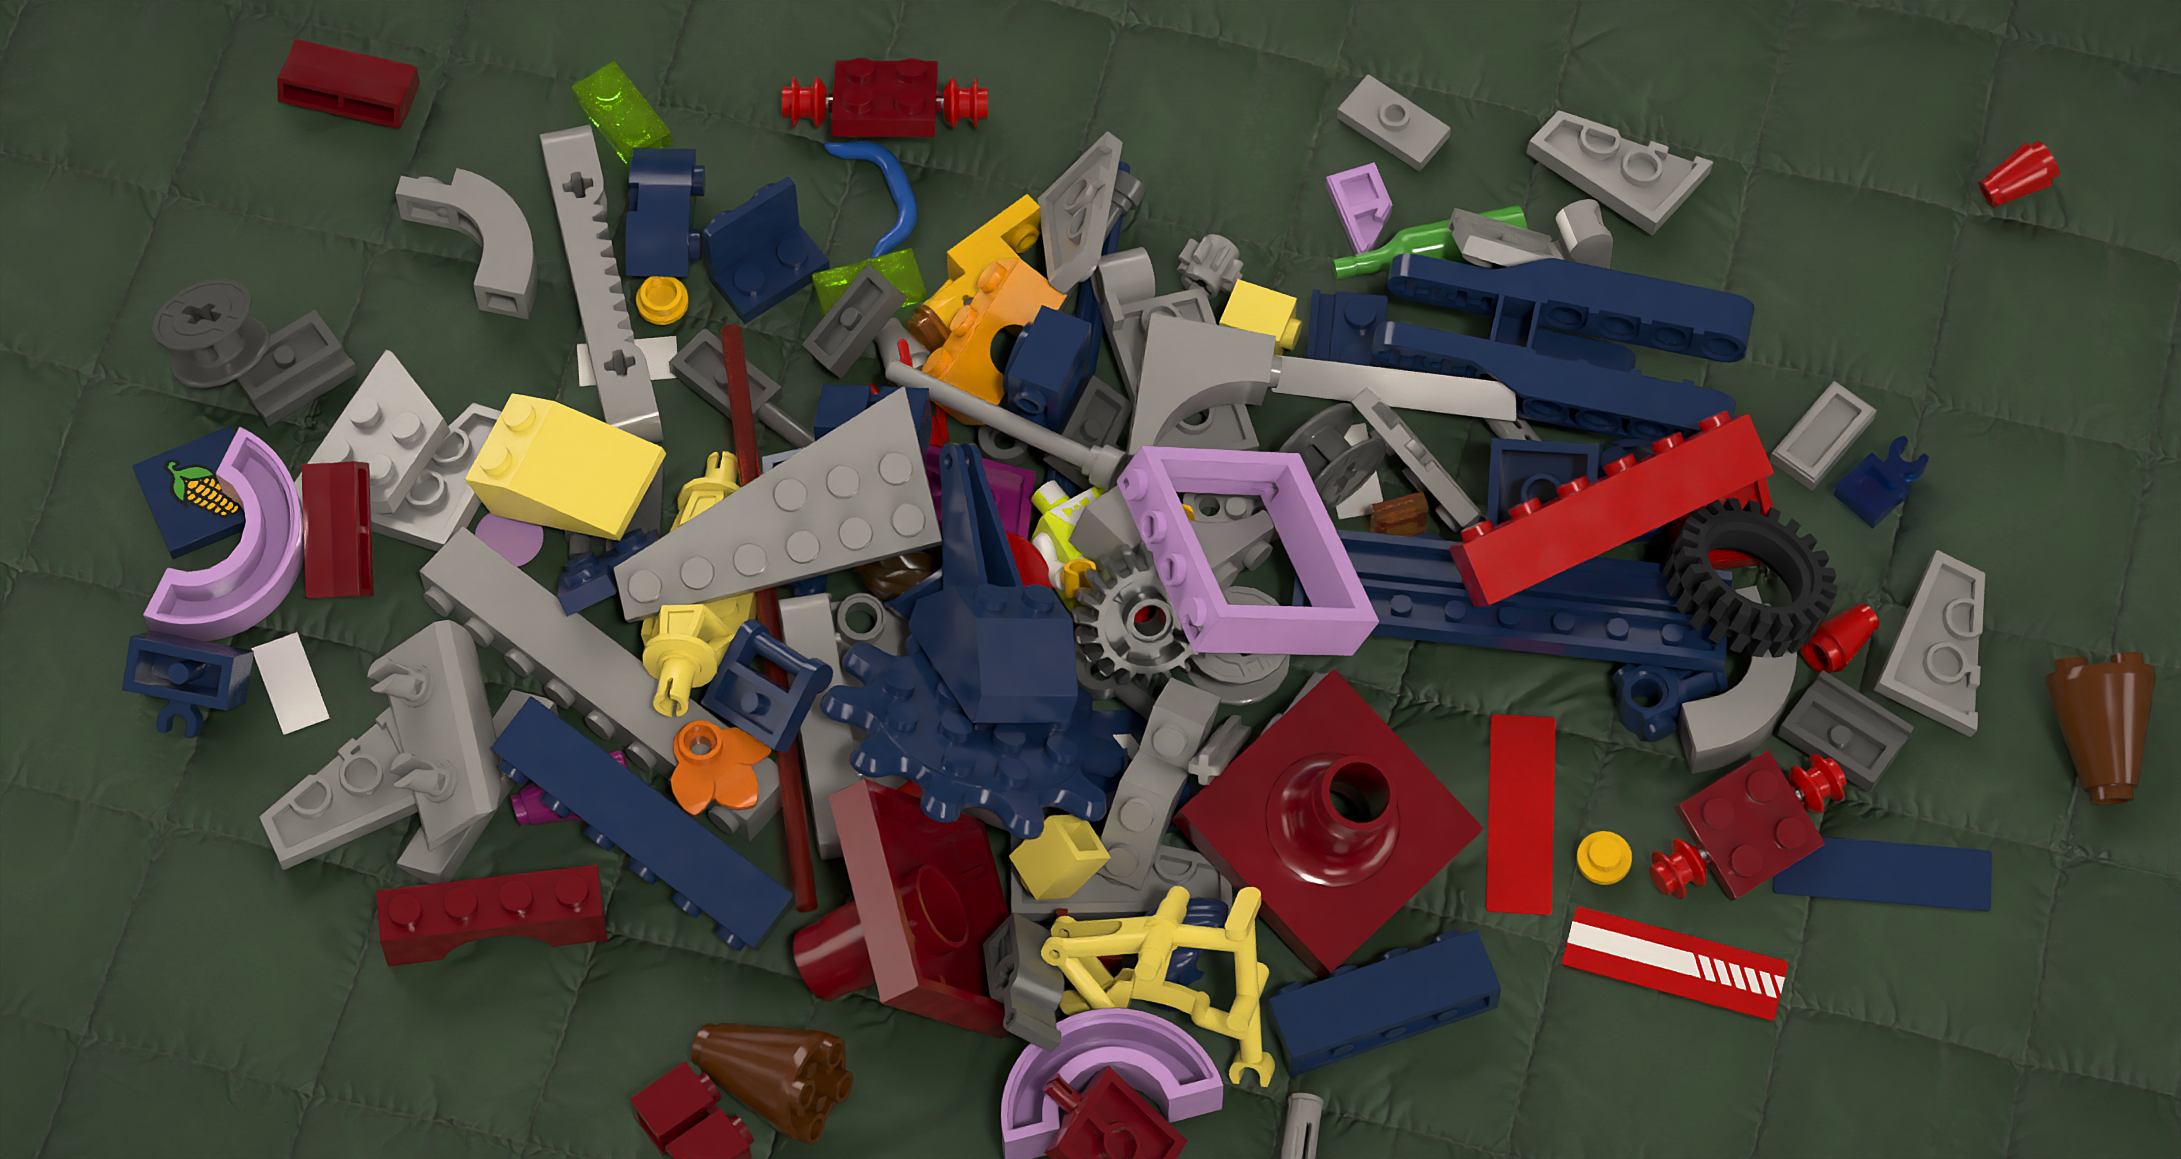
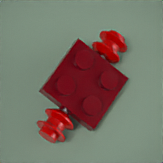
M866 58L836 60L834 90L829 91V97H827V87L819 77H815L811 87H801L796 76H793L792 87H782V117L792 118L793 128H796L800 118H811L815 127L819 128L827 117L828 108L829 113H832V136L935 137L936 113H942V108H944V119L952 129H955L959 119H970L974 128L978 129V119H988V88H978L977 77H975L970 88H960L955 77H952L944 87V98H942V92H938V61H922L916 58H908L901 61H871Z
M1767 750L1674 806L1675 811L1696 846L1675 838L1672 840L1673 853L1669 856L1664 855L1660 851H1654L1651 855L1653 866L1649 867V873L1654 884L1664 895L1667 896L1671 893L1676 898L1683 899L1686 897V883L1691 881L1699 887H1703L1706 884V865L1708 864L1729 900L1733 901L1822 847L1826 843L1805 809L1815 814H1821L1824 811L1823 799L1827 796L1836 802L1844 799L1843 787L1846 785V778L1840 766L1832 758L1824 759L1819 754L1814 753L1809 757L1810 769L1807 771L1798 766L1790 768L1788 782L1774 757Z

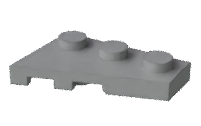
M1108 131L1038 198V205L1041 207L1040 221L1048 284L1062 294L1068 292L1077 282L1087 280L1093 274L1100 261L1123 144L1122 141Z
M472 403L448 426L450 428L449 433L396 511L386 514H371L372 531L438 552L462 526L467 528L482 501L467 484L465 478L502 411Z

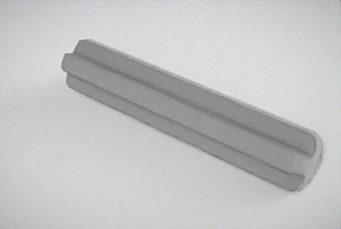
M1231 715L1224 724H1221L1188 765L1189 773L1198 775V784L1209 785L1216 776H1220L1250 738L1251 727L1242 725L1241 716Z

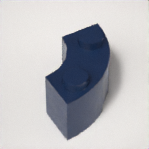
M633 149L629 172L630 211H627L626 276L688 277L693 260H701L702 232L701 229H693L696 196H705L706 172L705 165H696V149Z

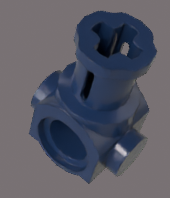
M1630 663L1620 668L1612 677L1617 686L1615 698L1619 703L1618 716L1620 722L1627 730L1637 734L1640 741L1648 739L1649 742H1657L1672 734L1677 728L1674 718L1679 716L1682 703L1694 701L1712 692L1721 695L1728 690L1725 672L1719 673ZM1644 696L1654 700L1657 705L1649 708L1641 707L1632 699Z

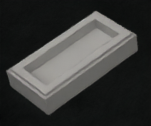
M1833 381L1771 453L1770 462L1813 491L1875 419L1877 410Z

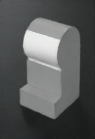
M1585 199L1564 207L1556 216V222L1560 229L1559 239L1550 243L1556 245L1564 260L1610 269L1613 238L1610 231L1603 224L1598 202L1592 199Z

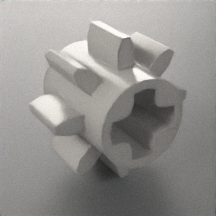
M1210 234L1204 237L1201 243L1191 238L1188 240L1178 257L1181 264L1177 270L1183 274L1181 282L1187 290L1204 287L1208 299H1213L1220 290L1228 295L1232 294L1237 279L1240 280L1243 276L1239 271L1244 264L1238 260L1240 256L1239 250L1231 241L1222 236Z

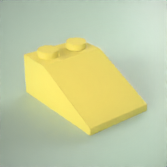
M512 393L468 472L465 481L493 516L620 541L667 453L658 445L558 402Z

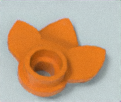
M705 720L690 722L678 731L673 743L674 757L678 765L671 777V787L678 805L684 812L692 817H697L708 807L712 800L718 805L732 810H747L757 805L759 785L751 766L759 764L771 754V747L739 727L722 730L717 725ZM705 744L711 750L708 754L696 755L692 753L691 749L695 745Z

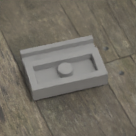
M1454 208L1447 225L1448 229L1453 230L1452 236L1463 254L1462 256L1467 261L1481 267L1490 268L1493 263L1509 267L1546 258L1564 260L1556 245L1550 243L1552 240L1551 236L1458 208Z

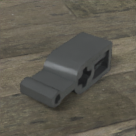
M1012 912L983 943L989 993L991 998L1004 1004L1005 1017L1003 1019V1027L1007 1031L1052 1053L1060 1044L1062 1035L1056 1026L1055 1010L1064 992L1063 972L1058 966L1048 964L1041 956V950L1045 941L1052 937L1051 931Z

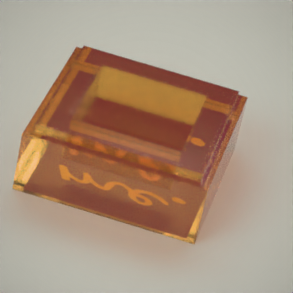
M1423 491L1372 504L1369 527L1371 533L1407 537L1424 533L1427 524L1428 504Z

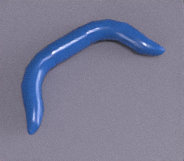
M869 141L827 142L824 144V147L831 155L842 159L868 160L880 167L897 205L898 219L895 225L878 239L872 250L871 260L873 263H878L890 251L907 240L917 223L918 212L915 195L897 157L886 147Z

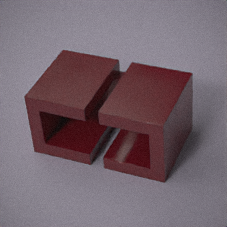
M686 1061L630 1098L634 1119L662 1156L668 1153L672 1159H752L749 1145L754 1143V1139L744 1122L736 1114L728 1118L723 1110L717 1107L716 1103L721 1101L722 1097L713 1081L705 1072L696 1076Z

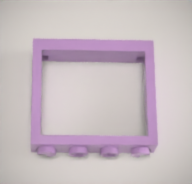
M1141 446L1117 479V484L1140 532V536L1147 550L1153 552L1154 566L1193 652L1353 656L1379 623L1377 615L1299 453ZM1176 492L1260 495L1312 607L1227 605ZM1197 626H1203L1204 629L1199 632Z

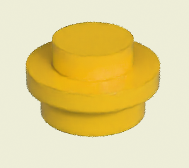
M651 276L644 281L636 294V305L639 314L652 324L668 325L674 323L685 314L688 308L687 290L674 277Z
M1599 831L1588 835L1579 845L1577 852V865L1580 872L1585 878L1599 885H1610L1619 882L1627 875L1632 863L1630 846L1621 836L1613 832Z

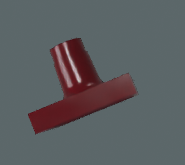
M1335 669L1325 676L1230 763L1220 776H1216L1209 785H1206L1171 819L1238 892L1246 887H1255L1260 890L1261 905L1257 913L1321 981L1341 965L1484 830L1481 824ZM1330 790L1339 792L1349 798L1357 807L1363 823L1352 822L1341 816L1332 804Z
M863 779L828 796L855 899L826 914L820 921L799 930L794 937L793 950L796 964L810 990L822 1000L833 1001L852 991H861L877 984L881 1004L1000 1039L1013 1034L1003 1027V1019L1005 1017L1004 1004L991 998L988 988L983 943L1009 917L984 821L963 813L960 814L956 821L951 823L935 821L921 811L919 807L921 798L867 779Z

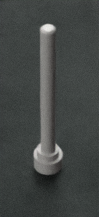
M898 360L891 361L886 369V379L905 387L929 388L930 399L1081 467L1082 474L1089 477L1090 484L1107 492L1115 487L1117 479L1124 469L1127 453L1108 444L1103 448L1094 445L1092 448L1086 447Z

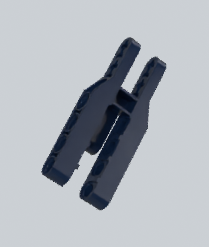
M1408 253L1399 254L1392 260L1387 287L1393 294L1407 300L1492 316L1494 321L1489 340L1401 322H1383L1376 328L1371 355L1377 362L1385 366L1413 372L1497 381L1516 393L1517 417L1626 439L1645 440L1644 438L1657 441L1676 432H1681L1683 439L1700 432L1698 422L1724 410H1728L1730 417L1734 416L1736 401L1731 396L1717 390L1693 386L1694 381L1684 379L1683 383L1643 376L1641 375L1642 370L1634 369L1636 355L1622 345L1537 327L1543 326L1718 362H1738L1746 356L1755 311L1754 304L1743 296L1557 258H1546L1495 270Z

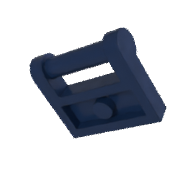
M749 619L740 626L701 704L772 749L787 754L817 694L822 693L830 685L833 678V669L819 658H806L772 637L768 627L755 619ZM760 654L796 676L790 690L750 667L749 665L754 656Z

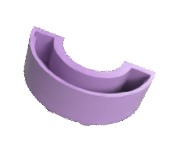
M239 427L216 472L222 492L239 503L245 512L246 523L241 541L227 559L210 569L185 572L167 568L143 614L150 631L201 641H212L233 636L256 625L271 614L285 599L296 582L304 560L303 509L295 484L286 466L274 450L253 433Z
M1107 1008L1082 1012L1056 1023L1057 1029L1061 1031L1062 1035L1060 1044L1052 1053L1030 1043L1014 1064L1005 1085L1001 1106L1004 1159H1034L1046 1155L1044 1152L1059 1131L1065 1113L1049 1095L1042 1091V1087L1046 1085L1047 1080L1056 1073H1059L1079 1094H1082L1096 1072L1110 1066L1133 1089L1142 1091L1158 1104L1169 1123L1221 1110L1223 1083L1215 1065L1205 1050L1189 1034L1173 1023L1156 1015L1132 1009Z

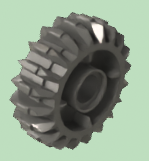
M1142 541L1139 554L1135 555L1128 544H1122L1120 547L1122 558L1115 562L1108 554H1102L1101 562L1105 570L1099 573L1096 570L1086 569L1085 576L1092 585V588H1076L1075 596L1084 605L1072 609V618L1076 623L1081 624L1075 629L1074 635L1079 644H1086L1083 653L1089 662L1099 660L1097 667L1104 676L1108 677L1116 671L1117 679L1125 685L1136 674L1140 685L1148 688L1153 674L1158 673L1163 683H1168L1172 676L1170 669L1178 666L1181 672L1189 674L1191 668L1186 659L1191 654L1196 658H1205L1206 652H1193L1154 566L1153 552L1147 550L1144 541ZM1147 605L1157 606L1156 614L1149 621L1142 623L1134 621L1136 613L1142 607ZM1197 626L1199 632L1204 629L1203 626Z

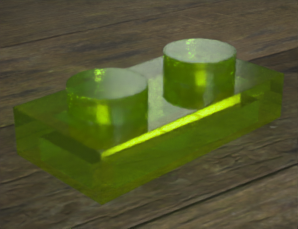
M615 61L571 86L575 100L629 168L634 148H664L673 143L671 131Z

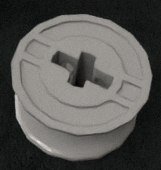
M1232 586L1222 592L1227 605L1280 606L1274 598L1255 588ZM1206 652L1205 658H1196L1191 654L1186 659L1191 668L1187 675L1196 688L1221 697L1220 704L1243 706L1260 702L1277 691L1288 674L1290 654L1246 653V656L1242 657L1241 653Z

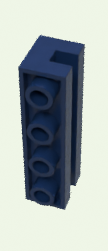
M1476 929L1464 934L1454 930L1435 937L1430 942V945L1410 951L1408 948H1398L1389 951L1381 956L1377 963L1359 969L1356 965L1343 966L1329 974L1326 980L1308 986L1303 982L1289 984L1279 989L1274 997L1268 999L1267 1020L1274 1038L1279 1037L1283 1046L1282 1058L1291 1078L1496 1009L1499 1004L1501 986L1478 930Z

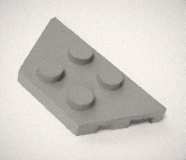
M385 350L307 464L350 461L369 463L371 514L394 513L449 433L450 428L393 352ZM301 472L294 484L303 509Z

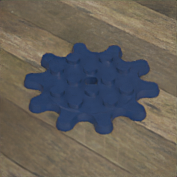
M913 633L907 638L905 643V650L909 655L907 657L891 655L865 642L855 643L844 654L842 666L848 673L858 678L865 687L833 686L822 697L820 703L821 711L832 720L859 727L869 736V739L862 741L849 757L850 765L853 769L862 775L872 778L888 775H900L909 778L918 784L922 790L923 795L919 807L927 817L938 822L951 823L959 818L965 808L977 807L987 809L998 816L1008 832L1019 838L1031 840L1037 839L1042 835L1044 814L1041 808L1058 807L1086 821H1099L1105 816L1107 810L1104 791L1090 782L1084 775L1097 774L1108 777L1120 775L1125 765L1124 751L1116 742L1091 735L1078 726V724L1089 721L1093 714V701L1089 692L1078 687V699L1069 723H975V729H973L971 720Z

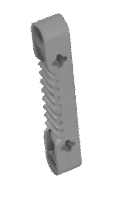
M588 124L540 134L546 170L604 421L611 426L653 444L664 442L646 358L642 350L634 342L621 280L618 275L617 263L614 258L613 246L606 223L608 203L604 190V179L591 125ZM626 374L625 377H617L618 375Z

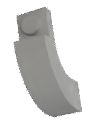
M456 168L451 185H446L432 177H419L415 179L401 176L395 192L401 219L460 231L474 239L483 249L482 259L473 284L478 309L529 320L537 293L538 270L531 232L526 218L515 201L492 181Z
M1757 586L1735 590L1738 594L1762 604ZM1747 643L1742 650L1747 674L1738 685L1718 696L1682 703L1677 728L1691 774L1713 770L1736 762L1753 752L1771 735L1778 725L1788 702L1796 670L1797 652L1791 654L1786 650L1783 657L1773 658L1768 649L1763 657H1755L1751 655L1750 644Z

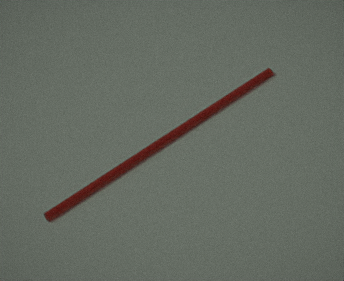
M727 325L720 330L740 485L742 488L761 476L742 330L738 325ZM776 587L756 591L755 599L758 621L769 628L772 637L783 643ZM763 656L765 676L789 690L787 671ZM795 737L787 754L777 750L775 752L796 910L806 913L816 910L818 908Z

